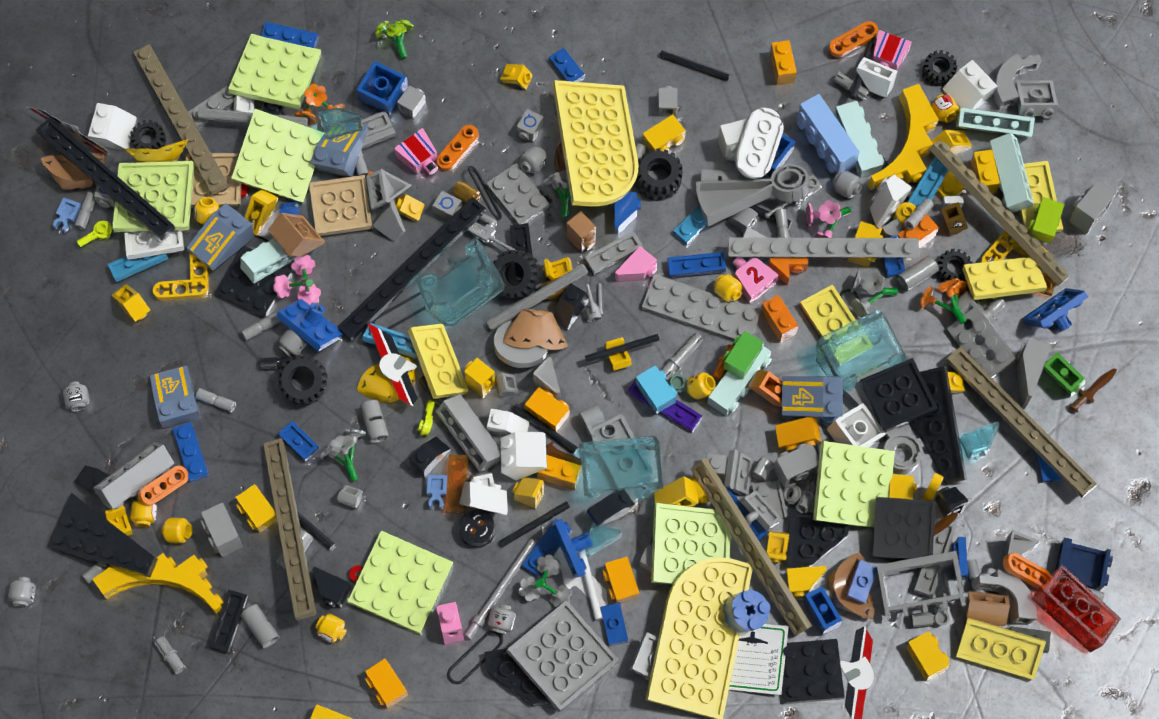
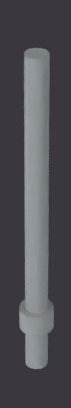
M530 538L481 612L475 615L472 625L465 634L468 639L471 640L479 627L482 628L491 608L494 607L537 542Z

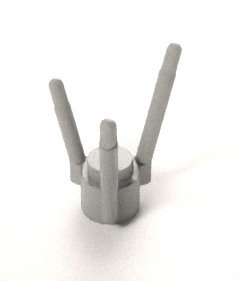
M598 283V306L593 302L589 284H586L589 305L581 313L583 319H587V322H596L601 320L604 314L602 310L601 283Z

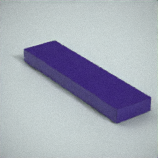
M635 379L627 393L651 407L636 385ZM678 400L673 405L659 412L691 433L702 419L701 414Z

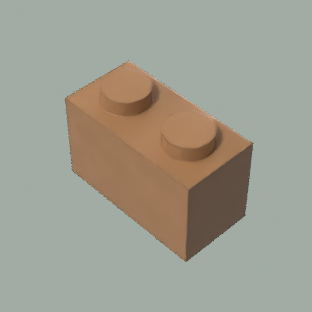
M580 211L567 222V238L581 253L586 249L590 250L596 242V226Z
M968 591L965 607L966 621L968 617L998 627H1006L1010 608L1009 598L1005 595Z

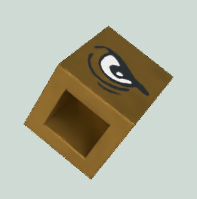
M959 202L941 208L950 235L968 229Z

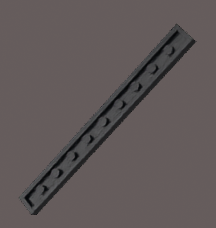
M48 118L36 129L43 139L161 241L176 229L174 224L51 118Z
M473 197L467 201L338 326L339 330L353 341L368 326L367 323H371L462 236L486 212V208Z

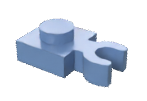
M63 198L56 211V215L59 218L53 222L54 229H57L60 224H64L62 231L66 233L69 228L68 222H75L82 205Z
M428 474L427 495L432 496L428 502L430 509H432V504L436 501L440 503V509H443L444 503L441 496H447V475Z

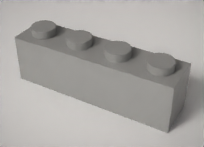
M459 394L444 400L436 413L477 470L481 472L497 465L501 459V449L462 395Z
M153 443L93 488L105 507L117 509L124 504L126 499L137 495L142 487L153 481L157 476L170 470L169 467L175 463L163 444Z

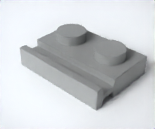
M386 111L355 122L369 126L362 149L396 136Z
M735 449L729 450L724 483L725 488H730L731 491L741 496L749 495L754 458L737 452Z
M780 479L751 485L752 492L757 490L782 519H787L788 516Z

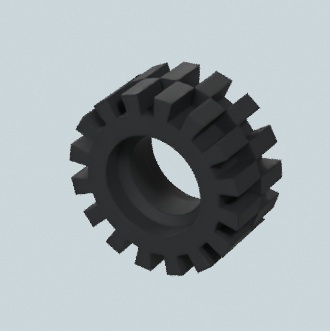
M937 50L933 54L930 53L923 65L922 72L925 74V80L929 78L928 82L931 83L933 81L935 86L937 83L940 86H943L944 83L946 85L956 74L957 61L956 59L953 60L954 56L951 55L949 57V52L947 51L946 54H943V50H940L939 53ZM937 63L946 66L947 71L938 73L933 69V65Z
M143 120L142 125L138 122L137 128L135 126L132 128L133 132L131 131L130 138L134 149L157 150L165 146V133L162 126L158 125V122L155 121L153 123L152 120H149L146 123V120ZM146 133H153L155 135V140L150 143H143L141 138Z
M954 248L950 252L947 250L941 255L937 263L939 267L937 275H941L940 279L942 281L944 279L950 281L954 278L966 281L963 266L973 263L970 261V256L966 257L967 253L965 251L962 254L960 253L961 249L955 252ZM955 261L961 265L962 269L958 273H953L949 271L947 264Z

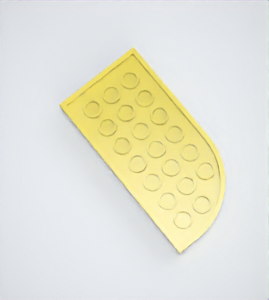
M554 80L552 86L572 205L604 206L617 202L631 190L638 174V158L625 87Z
M730 558L706 559L687 568L675 580L667 596L645 700L712 719H723L740 635L739 632L732 630L726 624L723 608L729 597L749 590L753 570L750 564Z

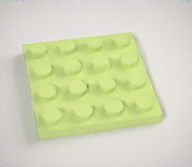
M251 34L228 88L229 94L300 110L305 98L304 91L310 85L321 57V50Z
M254 109L231 180L303 204L315 168L311 160L317 144L325 133Z
M193 161L119 163L118 177L174 224L175 230H189L195 166ZM115 201L112 227L114 232L149 231Z
M821 441L813 520L874 528L876 497L889 498L895 451Z
M661 503L654 504L651 583L673 585L680 574L698 562L711 558H730V531L716 510Z
M381 531L348 599V603L421 635L453 562Z

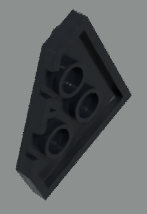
M791 510L786 569L811 567L848 537L849 525L813 520L814 512H804L803 514Z
M508 648L484 652L487 673L533 706L551 703L507 653L506 650Z

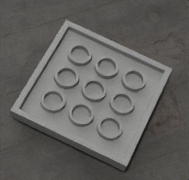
M567 600L506 650L558 712L619 661Z

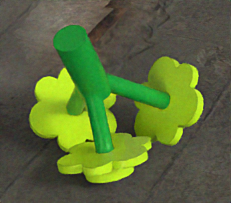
M407 20L395 21L392 25L389 24V21L379 24L375 30L376 38L378 39L385 34L396 44L400 58L407 57L403 44L404 32L407 30L412 31L414 25L410 24Z

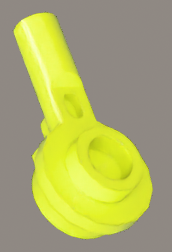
M107 221L97 222L93 232L77 240L80 248L97 238L101 240L110 237L113 230L111 224Z
M432 400L427 401L424 421L420 420L417 431L420 432V436H428L433 422L432 412L435 402Z

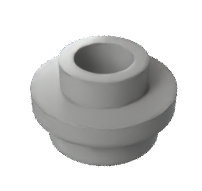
M796 485L787 486L783 492V498L788 504L794 505L801 498V489Z

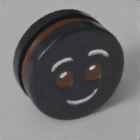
M471 510L463 515L459 522L460 538L464 544L471 548L479 549L486 547L495 537V522L491 515L483 510Z

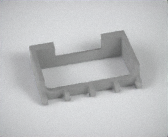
M956 551L877 565L887 620L891 619V612L903 610L904 617L909 616L908 609L922 606L924 613H928L927 606L943 603V608L946 610L948 609L947 602L960 600L962 607L966 606ZM954 564L959 594L895 606L889 605L885 576L900 574V571L932 565H939L940 567Z

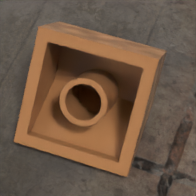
M281 213L268 228L272 238L280 243L283 251L288 256L302 257L325 242L304 216Z

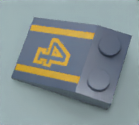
M334 118L317 144L311 163L319 171L352 177L369 126Z
M226 203L210 216L186 248L214 271L254 238L253 224Z
M187 365L150 375L155 405L163 429L201 419Z
M782 376V415L843 417V377Z

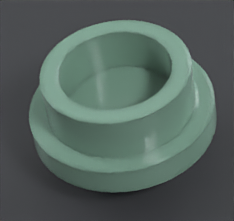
M675 374L669 378L668 384L669 386L672 385L677 393H682L687 387V380L684 376Z

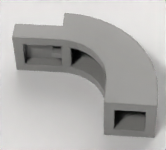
M1016 54L1001 66L995 80L997 88L994 93V99L999 110L1016 105L1019 95L1013 80L1018 75L1038 69L1041 63L1039 54L1035 56L1028 55L1021 59L1019 54Z
M996 570L991 575L987 573L979 574L978 577L971 581L972 589L989 590L1008 596L1010 623L1029 625L1037 620L1034 598L1028 587L1019 578L1006 571Z

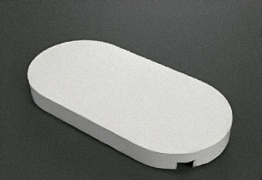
M760 108L749 115L735 154L736 167L747 178H761L769 172L783 133V123L779 119L780 116L770 108Z

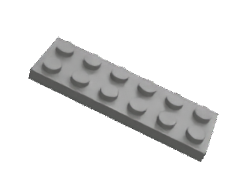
M654 274L641 309L732 341L735 340L737 335L741 336L744 331L753 335L762 312L760 309L736 301L725 302L718 295Z

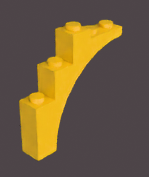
M919 84L903 89L899 97L907 123L904 148L890 165L871 175L867 183L870 190L875 188L881 189L880 184L885 178L889 179L893 175H896L901 180L904 178L907 184L911 182L917 183L921 181L927 170L921 158L926 157L930 153L929 148L933 144L927 134L935 130L939 119Z
M162 553L157 557L158 561L150 578L112 566L93 578V581L106 599L136 586L149 584L169 585L196 595L207 603L217 615L222 609L221 604L223 601L217 593L215 595L212 594L209 590L212 586L204 578L208 575L205 570L208 567L202 558L197 559L195 555L177 566L171 556L167 558Z

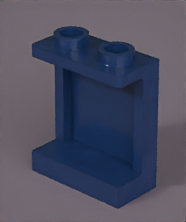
M1064 537L1060 544L1053 580L1068 581L1085 588L1088 587L1101 591L1104 586H1107L1109 581L1107 569L1111 567L1113 556H1110L1111 549L1102 551L1074 544L1072 539Z

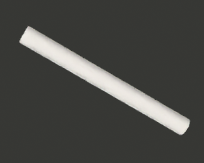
M584 549L578 553L579 559L583 558L587 567L584 579L595 620L598 621L603 619Z

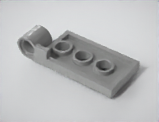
M967 291L958 298V307L966 320L970 319L973 322L972 328L966 330L964 323L960 325L957 320L947 329L959 346L991 378H994L1018 358L985 315L986 312L980 306L978 300H973L971 292ZM979 334L984 337V342L981 345L975 343V337ZM992 349L995 352V358L988 360L986 353Z
M597 404L579 412L580 419L618 490L653 474V470L623 414L605 422L604 416ZM611 427L615 432L613 435L608 436L604 433V429ZM621 444L624 449L621 452H615L612 448L613 445ZM624 460H629L633 465L631 468L625 469L621 463Z

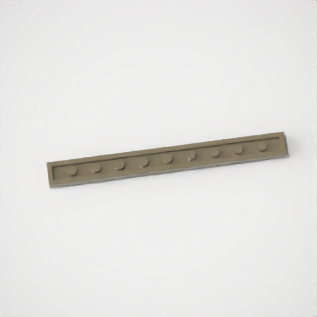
M148 44L134 51L133 53L181 140H188L185 147L211 194L214 195L228 188L229 185L151 45Z
M940 140L929 148L1058 286L1070 277L1066 269L1058 265L1053 255L1041 247V243L1028 233L1027 228L1015 219L1011 211L1003 207L1000 199L989 192L988 187L976 178L972 170L967 169L962 159L955 156L946 143Z
M959 347L947 357L946 362L1081 498L1096 487L1097 483L962 347Z
M282 438L264 443V450L294 615L297 620H301L317 614L285 443Z
M708 459L700 460L691 468V471L795 637L802 634L812 626Z

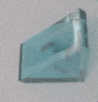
M592 523L589 536L593 547L586 549V556L590 557L620 539L622 534L620 529L604 525L597 527L595 523Z

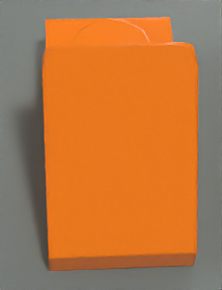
M770 257L768 267L776 272L778 277L788 285L789 271L796 274L806 271L808 257Z

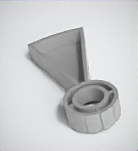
M786 164L778 167L772 173L771 179L696 182L699 209L708 226L772 196L781 201L794 202L806 196L809 190L807 171L795 164ZM792 178L797 180L792 185L782 183L786 179Z
M881 361L860 367L843 377V395L855 408L864 403L879 425L880 423L860 384V379L882 371ZM898 428L885 432L884 438L887 441L883 450L893 451L897 447H904L911 454V458L904 462L894 457L893 472L908 474L914 471L919 465L923 454L920 442L911 434L899 433Z

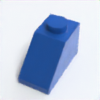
M628 192L622 199L614 202V234H619L637 217V210H641V199H637V192Z

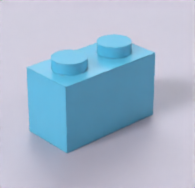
M655 365L638 375L635 383L657 414L676 403L677 392L672 385L669 386L666 382L665 373L662 370H658Z

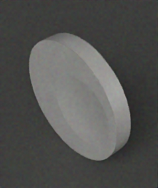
M514 320L502 324L497 329L494 335L493 347L498 358L504 363L517 368H528L539 364L547 356L548 349L539 345L532 348H517L503 342L504 334ZM513 336L508 339V340H511V339H512L513 341H516ZM525 338V340L522 341V342H525V341L530 342V340H528L527 338Z

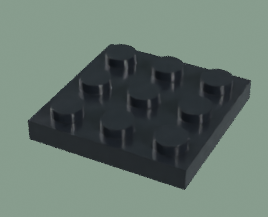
M243 246L214 293L216 296L261 318H265L278 298L277 292L273 288L275 277L285 275L287 280H289L293 271L283 266L253 283L241 269V257L246 252L252 251Z
M913 358L860 379V384L884 433L938 410Z
M876 497L872 556L914 559L933 555L936 501Z
M837 639L787 643L783 650L785 655L782 683L784 704L840 700L845 698Z

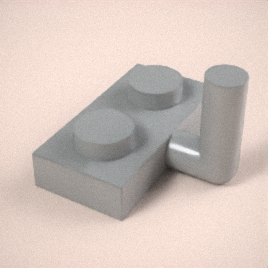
M757 490L741 501L750 512L745 517L748 525L756 519L768 531L782 520Z

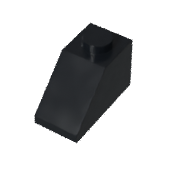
M572 283L569 284L560 297L554 313L557 323L567 330L570 329L589 302L587 293Z
M434 437L415 451L409 458L410 465L422 476L426 477L451 448L438 437Z
M85 465L74 482L97 495L93 487L110 475L98 468Z
M956 486L953 488H942L938 491L935 498L943 517L954 512L958 514L963 513L969 502Z
M625 489L611 493L590 507L587 513L598 527L622 518L635 504Z
M314 566L312 571L324 604L331 608H335V606L341 608L351 589L350 582Z

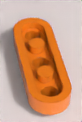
M867 21L833 39L829 46L830 54L836 58H841L874 40L878 34V26L874 22Z
M466 125L462 127L438 155L437 165L440 170L448 172L454 169L477 142L479 135L475 126ZM448 158L449 161L444 162L443 159Z
M175 466L138 491L139 502L144 506L155 504L188 481L187 470L182 466ZM145 493L148 494V499L145 498Z
M1011 553L1004 557L1003 566L1011 575L1038 590L1051 586V575L1044 568L1017 553Z

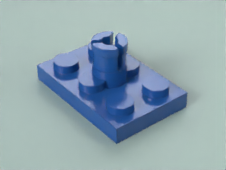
M1065 288L1023 317L1022 320L1025 325L1048 328L1053 325L1054 321L1058 331H1064L1072 325L1071 320L1067 316L1068 311L1082 305L1083 301L1088 298V295L1083 290Z
M299 299L278 311L276 317L318 352L341 339L343 335L342 331L323 317L325 309L322 305H319L316 310L318 303L309 305L304 300Z
M560 519L551 523L550 525L573 577L578 578L585 575L586 564L583 558L579 559L577 553L593 547L590 536L585 532L580 536L570 538L568 533L571 530L567 522H563Z

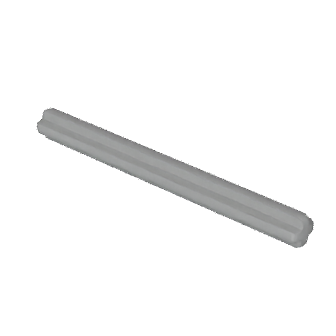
M198 109V118L204 120L250 124L253 115L250 112ZM274 115L306 127L308 126V118Z
M581 264L488 320L487 325L491 330L498 328L518 316L521 310L533 307L588 273L586 267Z

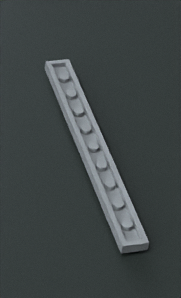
M728 238V257L919 258V238Z

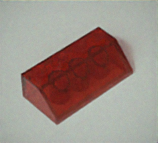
M1060 565L1043 582L1031 598L1090 653L1105 644L1121 620L1111 608L1063 565Z

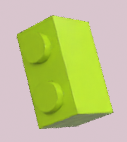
M1045 197L1042 198L1040 203H1036L1033 211L1036 217L1035 220L1031 219L1028 230H1031L1030 235L1037 240L1051 244L1065 204Z

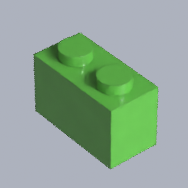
M746 331L741 336L737 335L732 344L734 345L731 351L728 350L723 357V368L741 379H744L764 345L763 341Z
M1058 352L1044 364V371L1071 397L1085 384V378Z

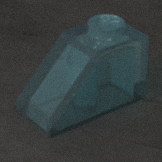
M340 108L318 112L321 127L327 140L362 131L361 119L358 113Z
M999 422L962 434L960 442L968 460L975 459V461L986 457L999 428Z

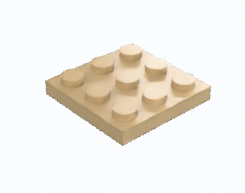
M211 153L229 185L228 188L214 195L211 194L196 165L194 166L191 208H195V203L203 197L213 198L217 201L219 207L226 203L230 207H241L242 183L231 180L240 153ZM186 154V161H193L190 154Z
M365 175L309 183L315 231L320 236L373 229Z

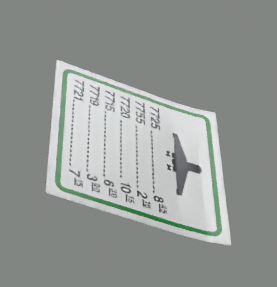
M764 624L759 629L740 633L729 690L781 695L785 665L783 650L787 646L788 626Z

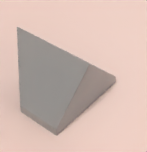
M382 169L366 176L371 209L373 210L389 203L412 186Z
M393 199L381 208L372 226L391 240L397 241L406 231Z
M548 357L533 373V386L536 388L540 387L543 390L547 389L553 394L555 399H560V389L552 359Z
M1012 530L1005 541L1004 557L1011 553H1017L1024 557L1037 547L1039 541Z

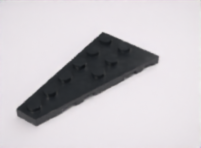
M942 366L920 371L938 410L913 422L919 434L923 437L927 445L926 447L935 459L936 465L946 484L967 481L947 367Z
M73 493L70 494L47 545L49 548L149 578L158 561L156 557Z

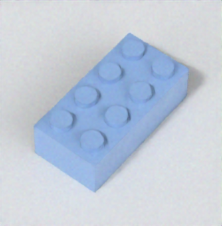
M820 94L801 103L797 125L801 130L805 131L809 143L814 144L818 156L825 160L831 174L834 173L836 176L843 171L854 169L860 152Z

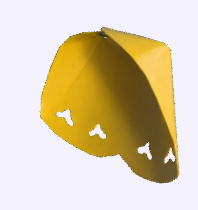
M188 140L170 144L157 150L130 148L124 150L138 162H174L180 157Z
M409 356L405 358L406 360L415 364L414 358ZM380 364L371 366L361 376L357 391L363 396L382 403H393L400 400L391 379L382 373ZM416 368L408 371L410 380L413 379V382L411 381L413 386L416 380Z

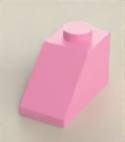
M639 246L615 272V280L617 282L645 280L656 272L657 259Z

